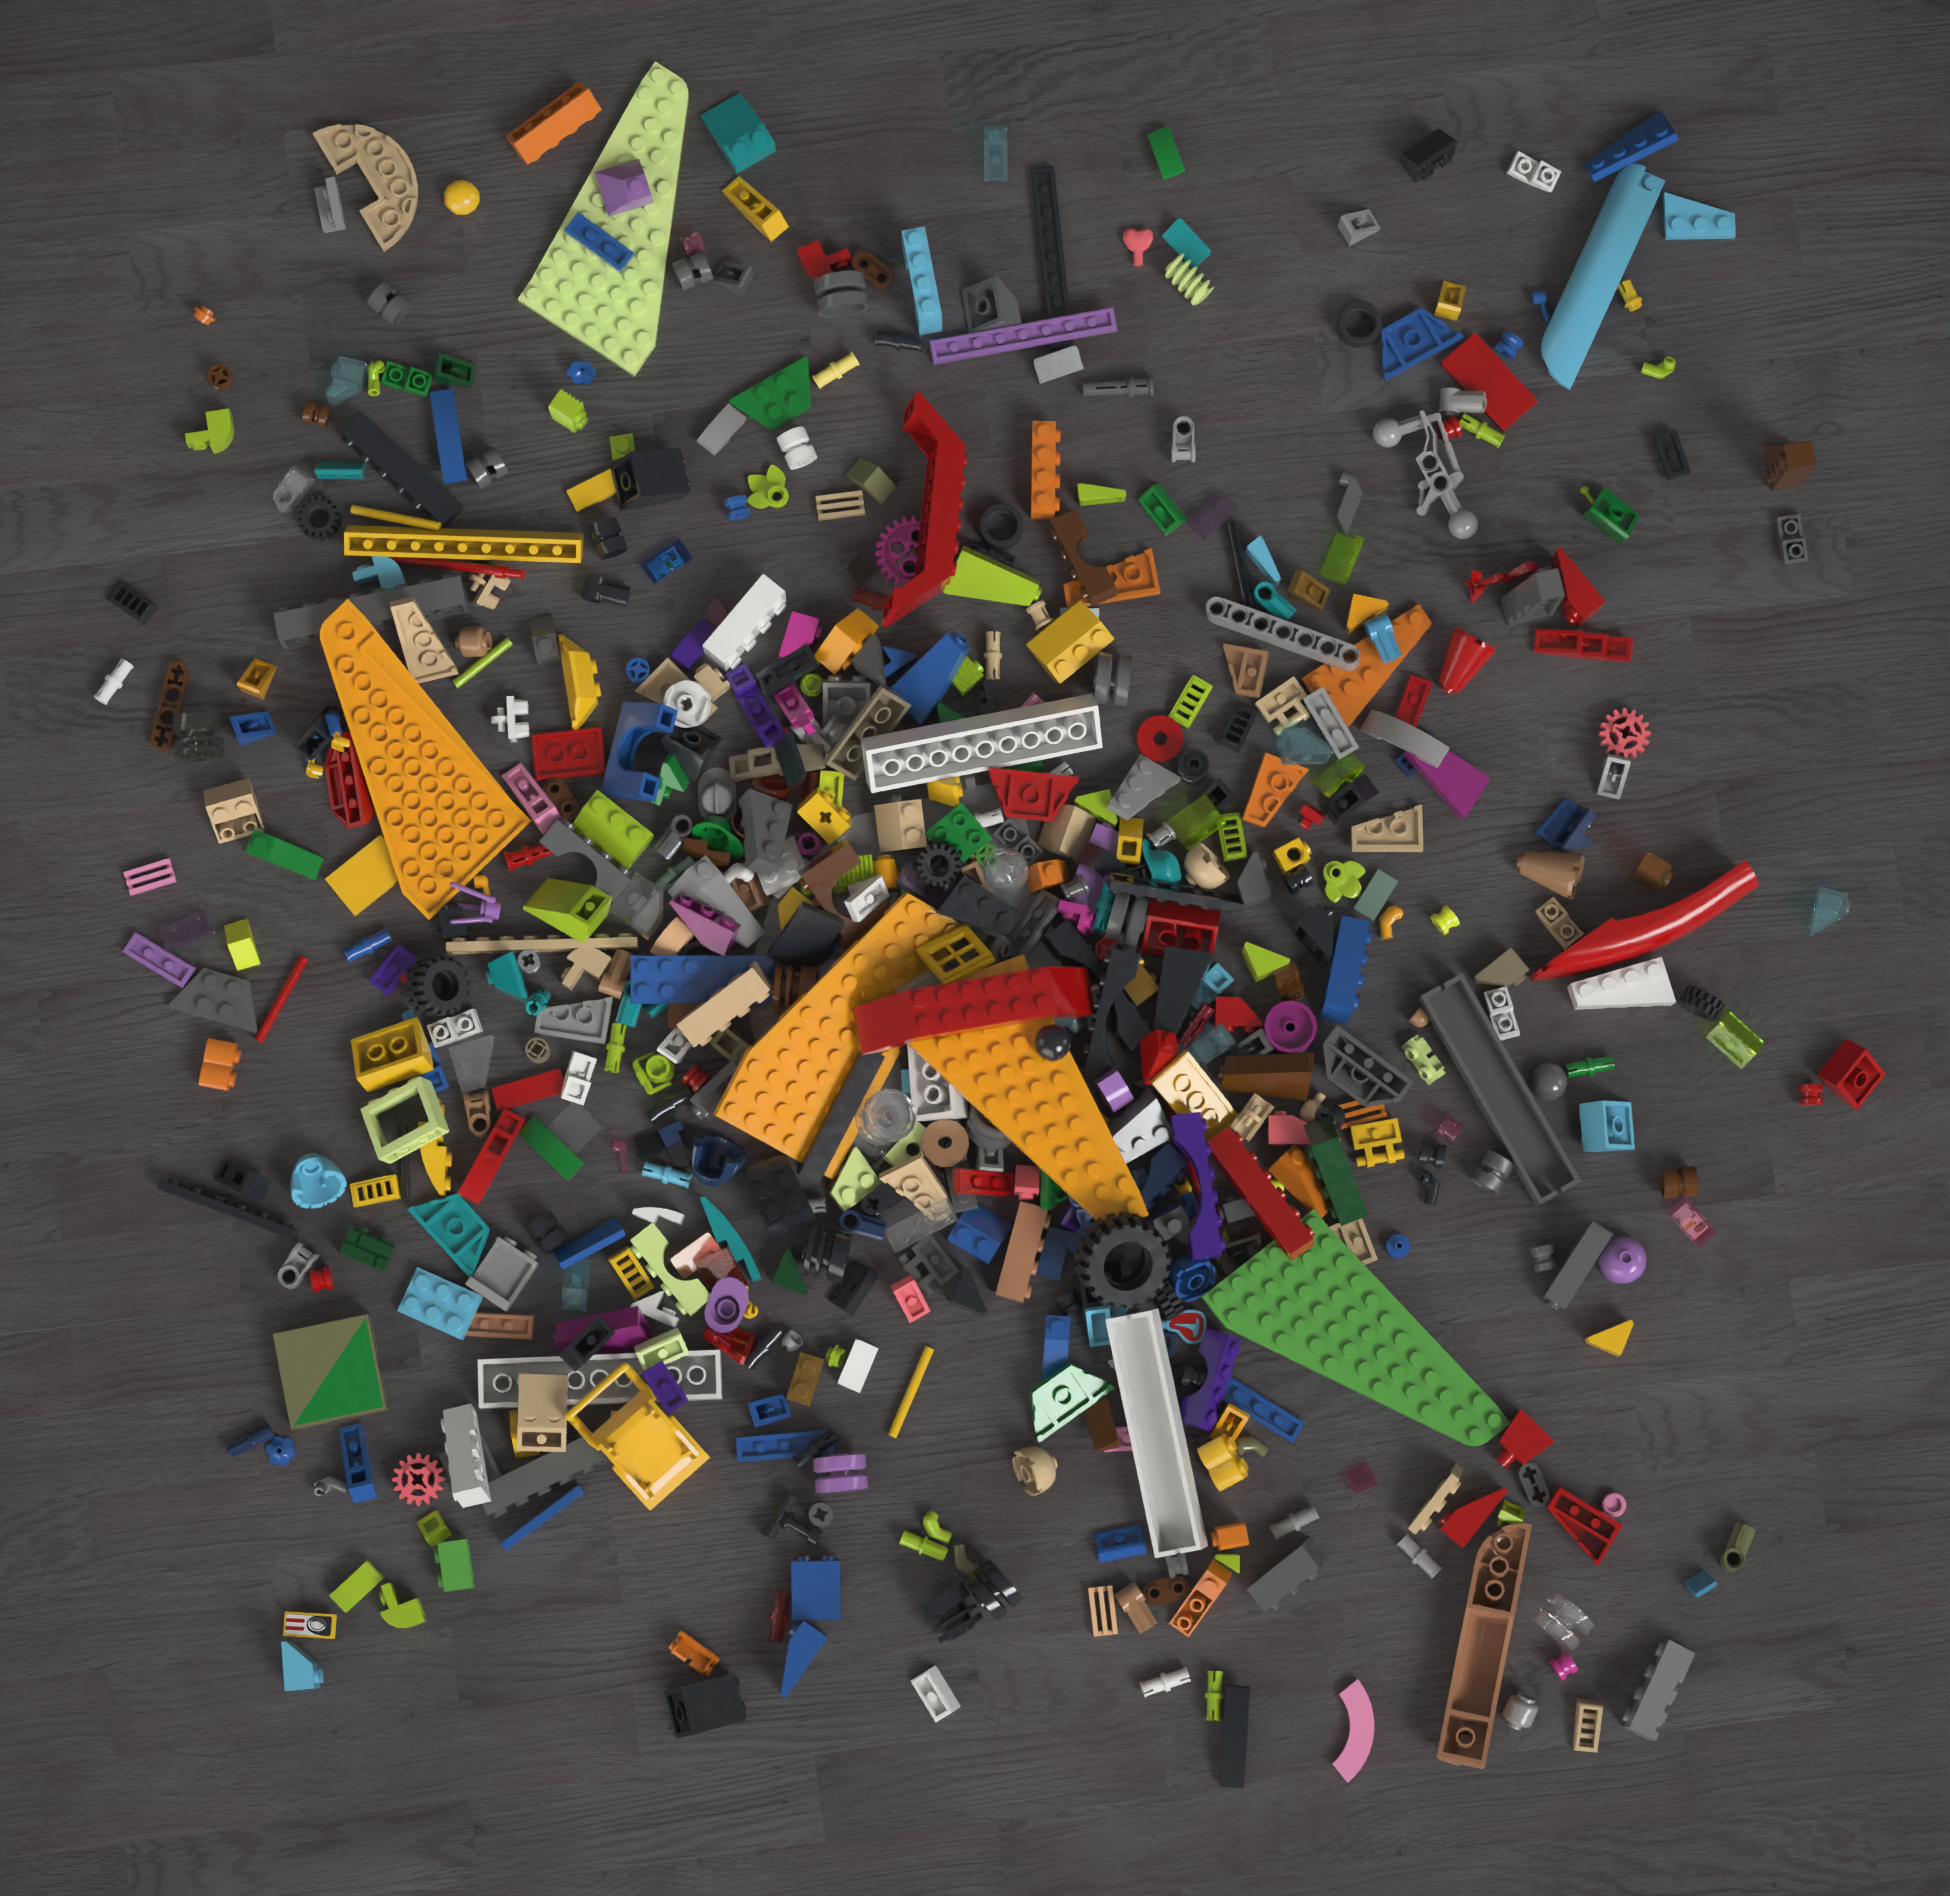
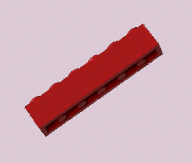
M1227 1127L1209 1140L1210 1156L1291 1262L1314 1246L1313 1237L1315 1234L1308 1224L1303 1225L1299 1218L1301 1216L1298 1210L1293 1205L1289 1206L1285 1201L1286 1195L1279 1186L1275 1188L1271 1183L1272 1177L1265 1168L1261 1169L1256 1163L1258 1159L1251 1149L1247 1151L1243 1146L1244 1140L1237 1131L1233 1133L1230 1127Z

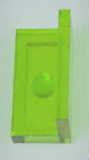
M1337 533L1320 576L1346 586L1365 538L1356 535L1355 539Z
M1204 795L1169 819L1168 824L1180 842L1189 850L1225 825L1226 821L1214 807L1208 796Z
M1728 1012L1706 1036L1712 1044L1740 1069L1764 1045V1041L1731 1012Z

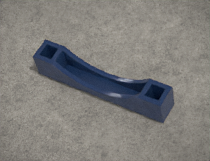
M1169 1143L1151 1159L1149 1176L1141 1191V1196L1148 1213L1154 1208V1202L1160 1197L1162 1199L1165 1198L1172 1190L1171 1186L1176 1181L1181 1182L1189 1173V1162ZM1095 1223L1083 1224L1067 1240V1248L1074 1255L1075 1250H1080L1077 1242L1080 1237H1085L1086 1233L1084 1230L1088 1226L1092 1228L1096 1225Z

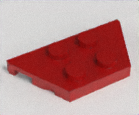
M988 767V773L1003 815L1010 818L1053 822L1061 805L1067 800L1073 786L1079 781L1077 776Z

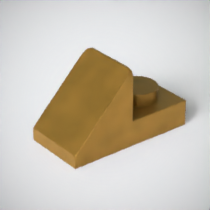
M1296 569L1288 588L1290 599L1319 611L1323 610L1331 591L1307 572Z

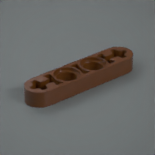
M181 661L172 662L167 668L150 742L159 752H166L172 748L183 706L190 671L187 665ZM178 667H181L182 671L185 672L184 675H179L178 683L182 684L181 687L176 684H169L170 681L175 683L176 675L172 672L173 670H178ZM176 689L179 691V698L176 701H169L167 699V692L169 690ZM165 712H172L174 715L173 721L169 724H164L161 721V716ZM159 726L164 729H171V732L165 731L164 736L168 742L163 743L162 746H159V743L156 741L157 738L162 737L163 733L161 729H158Z

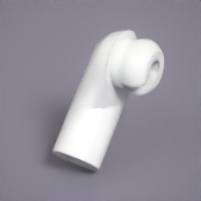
M735 863L722 875L728 883H731L735 878L749 882L754 877V872L747 869L745 864Z

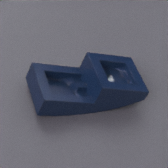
M1049 1225L1036 1275L1059 1281L1068 1249L1067 1240L1072 1234L1071 1230Z

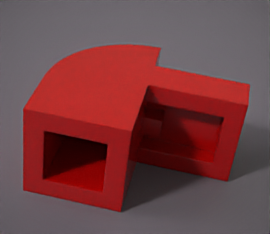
M819 240L797 249V256L804 271L814 280L825 274L833 273V270H844L851 263V255L848 248L826 257Z

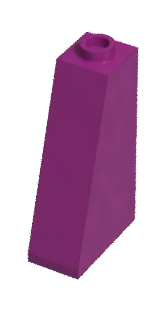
M1449 750L1438 768L1419 760L1410 752H1403L1407 760L1461 820L1467 817L1490 780L1489 776Z
M639 1306L556 1323V1333L553 1334L555 1346L559 1347L562 1351L596 1317L600 1316L615 1334L594 1355L636 1353L635 1345L654 1338V1332Z

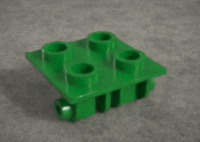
M960 803L958 806H953L945 817L925 833L933 842L937 843L940 840L943 843H951L950 846L952 847L955 846L957 852L961 854L960 859L963 863L992 840V837L964 804Z

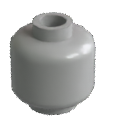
M1518 1692L1508 1698L1502 1714L1508 1721L1507 1725L1509 1727L1521 1730V1727L1529 1728L1532 1725L1538 1711L1535 1698L1523 1692Z

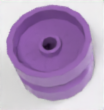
M865 1454L828 1455V1457L813 1459L814 1471L816 1473H829V1477H821L815 1480L816 1493L868 1489L866 1475H852V1471L863 1470L866 1467Z

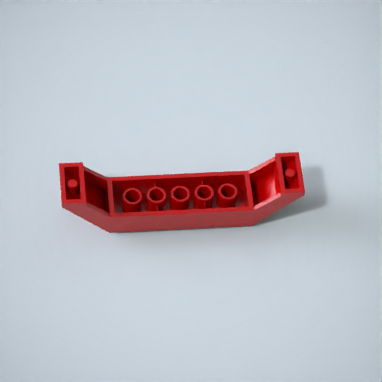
M919 392L913 394L904 410L902 428L903 432L909 433L927 457L915 577L901 588L894 587L883 605L881 626L888 627L941 593L945 585H949L951 576H955L957 563L954 562V554H957L959 548L956 533H959L961 527V519H958V513L963 507V497H960L961 489L963 490L965 486L966 476L962 474L963 468L967 465L968 454H965V444Z
M1046 966L906 990L853 1007L862 1055L884 1052L912 1042L1051 1018L1075 1019L1096 1015L1087 967Z

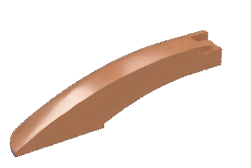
M1518 1523L1502 1527L1486 1538L1477 1553L1437 1752V1758L1446 1763L1457 1766L1461 1764L1479 1769L1485 1768L1532 1524Z

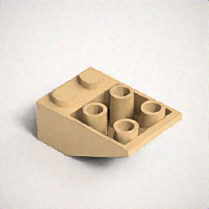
M519 1373L517 1451L566 1452L567 1420L565 1419V1413L567 1412L568 1374Z

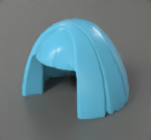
M318 1153L304 1154L298 1159L292 1171V1199L296 1205H300L302 1208H319L323 1204L326 1206L327 1203L337 1200V1197L344 1193V1187L347 1185L345 1176L339 1167L327 1157Z

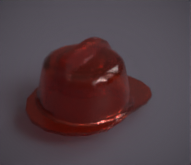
M779 774L758 777L752 781V786L758 792L784 802L788 800L792 789L803 784L789 787L784 776Z

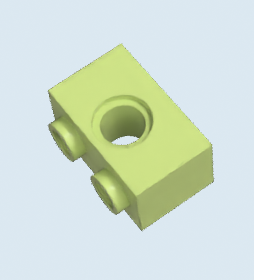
M916 1121L885 1155L884 1159L894 1167L912 1158L913 1156L908 1155L906 1147L909 1144L916 1145L919 1150L918 1154L921 1153L924 1156L921 1138L926 1128Z

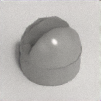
M790 1330L783 1336L782 1346L786 1345L787 1351H795L803 1345V1340L796 1331Z

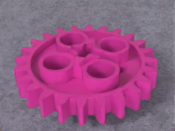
M912 516L910 522H907L906 518L902 517L901 524L894 520L893 529L886 526L885 531L887 534L881 533L879 537L883 542L880 541L876 544V547L881 549L875 552V556L881 558L877 560L876 565L884 566L880 570V574L888 573L886 581L894 579V587H897L900 583L904 586L915 577V572L908 574L903 569L906 563H912V566L916 568L917 557L914 555L909 556L898 565L895 564V561L909 554L910 548L917 552L918 543L914 542L911 536L919 534L920 521L916 522L915 516ZM894 543H900L903 545L904 551L896 554L892 551L891 546Z

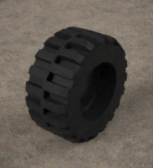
M1120 1212L1119 1216L1110 1213L1106 1214L1107 1219H1096L1094 1221L1096 1225L1092 1228L1088 1226L1084 1230L1086 1233L1085 1237H1080L1077 1242L1080 1250H1075L1074 1258L1077 1262L1074 1265L1076 1272L1079 1274L1078 1278L1094 1298L1104 1305L1109 1304L1111 1308L1119 1309L1120 1305H1122L1125 1309H1131L1135 1303L1138 1306L1146 1304L1145 1299L1148 1297L1153 1299L1157 1295L1155 1291L1158 1288L1162 1289L1166 1284L1163 1281L1164 1277H1169L1170 1269L1167 1265L1171 1264V1256L1168 1253L1170 1249L1167 1242L1147 1219L1144 1220L1135 1213L1130 1215L1128 1212ZM1121 1243H1138L1142 1249V1257L1137 1268L1123 1278L1113 1279L1105 1276L1103 1267L1108 1253Z

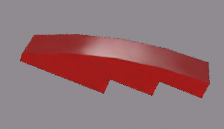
M1536 629L1534 653L1590 660L1632 662L1634 639L1633 637H1614L1608 634L1584 633L1583 631Z

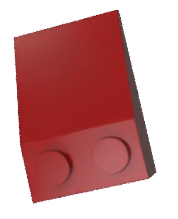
M1560 547L1551 559L1552 568H1558L1565 594L1561 601L1564 612L1563 616L1570 625L1574 624L1578 628L1599 612L1606 601Z

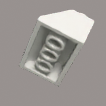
M907 1044L913 1121L968 1118L967 1099Z

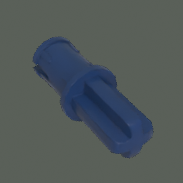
M267 1424L254 1432H246L245 1436L226 1445L231 1457H235L251 1448L255 1450L256 1446L272 1438L274 1439L275 1435L270 1424Z

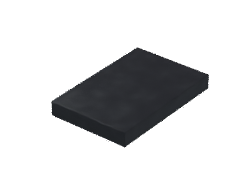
M802 901L767 951V957L787 966L792 964L794 969L798 971L801 970L802 965L816 966L843 928L844 920Z

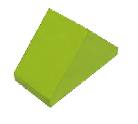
M1110 789L1076 797L1074 801L1076 807L1097 817L1096 819L1101 822L1111 824L1114 827L1117 825L1116 814L1107 809L1112 800Z

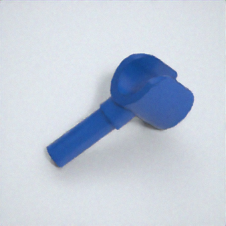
M1543 291L1533 292V305L1540 304L1545 322H1550L1551 319L1546 305V293Z

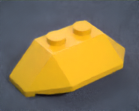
M560 634L557 636L573 730L581 728L598 705L597 697L601 696L599 682L595 683L593 674L598 673L596 660H591L590 654Z

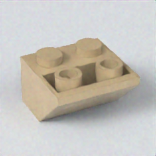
M249 778L203 791L205 807L219 844L252 835L254 829L260 832L265 831L257 799Z

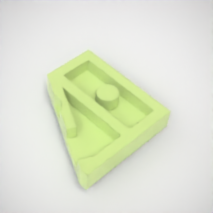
M857 1146L850 1150V1155L845 1165L842 1166L836 1182H834L829 1191L842 1212L847 1211L882 1184Z

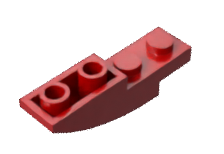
M504 1108L462 1184L458 1195L477 1205L480 1204L526 1119Z

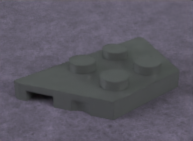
M203 968L168 1006L174 1010L255 1034L258 1032L251 982Z

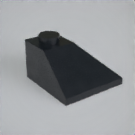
M674 725L673 732L666 733L662 737L661 742L667 755L669 753L674 754L686 777L695 781L706 767L722 738L700 725L689 728Z

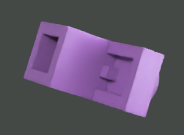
M1113 1068L1094 1080L1095 1085L1100 1091V1097L1113 1113L1134 1100L1130 1090L1116 1069Z

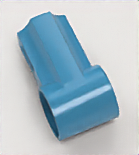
M1386 613L1363 622L1366 634L1370 641H1373L1383 664L1394 661L1402 656L1393 635L1394 631L1391 621Z

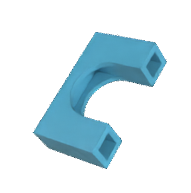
M925 227L903 230L902 250L906 269H909L919 336L942 332V312Z

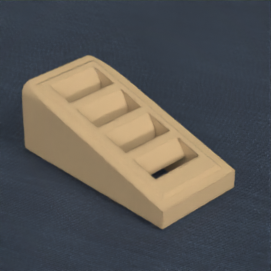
M1577 1699L1573 1750L1598 1753L1603 1713L1601 1701ZM1584 1709H1592L1595 1710V1713L1583 1711ZM1582 1719H1594V1723L1582 1722ZM1581 1728L1593 1729V1733L1581 1732ZM1580 1738L1593 1739L1592 1743L1580 1742Z

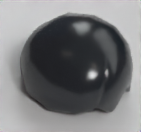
M1051 1024L1044 1026L1036 1034L1034 1041L1035 1049L1042 1059L1051 1062L1061 1060L1066 1056L1071 1047L1069 1033L1059 1025Z

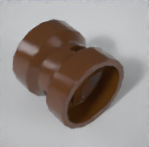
M307 400L302 422L306 424L316 423L319 427L327 428L331 416V405H317L315 401Z

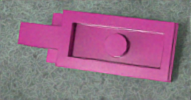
M793 683L773 695L793 727L796 729L802 727L808 736L816 732L810 722L814 719L813 712Z

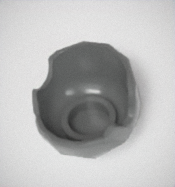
M1541 1063L1532 1073L1531 1091L1541 1100H1556L1565 1091L1567 1075L1562 1067L1555 1063Z

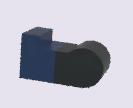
M679 1120L658 1130L675 1166L678 1168L689 1167L692 1163L691 1151L684 1146L679 1135L685 1131L681 1121Z

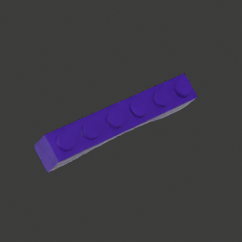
M1201 1112L1172 1115L1170 1125L1173 1143L1190 1161L1197 1177L1200 1192L1198 1216L1193 1229L1187 1237L1191 1261L1218 1258L1222 1255V1251L1225 1250V1241L1223 1236H1219L1218 1227H1221L1222 1224L1220 1212H1216L1214 1204L1218 1203L1216 1188L1212 1189L1211 1180L1214 1179L1213 1166L1208 1164L1207 1156L1211 1155L1209 1141L1205 1142L1204 1132H1207L1206 1119L1201 1118Z

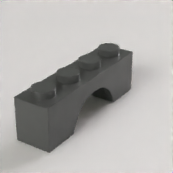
M557 818L539 842L557 857L568 852H579L589 857L597 870L595 887L612 896V901L614 902L632 880V877L629 876L631 871L621 863L618 866L611 861L612 856L603 848L600 851L592 845L594 841L583 833L580 836L575 832V825L569 820Z

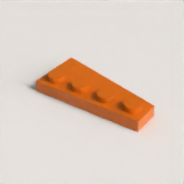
M1152 548L1145 550L1144 553L1135 557L1134 555L1128 557L1116 565L1112 566L1111 564L1106 567L1116 586L1117 596L1099 604L1160 594ZM1078 580L1063 584L1067 609L1078 600H1081L1086 606H1090L1088 600L1084 601L1080 595L1078 588L1081 586Z

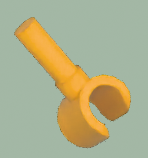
M485 875L474 876L475 889L483 888L484 894L491 896L488 878Z

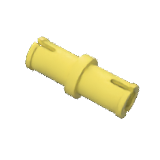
M850 352V354L834 363L832 361L829 363V367L813 375L812 378L818 388L821 389L834 379L838 378L839 380L842 378V374L860 364L854 354Z

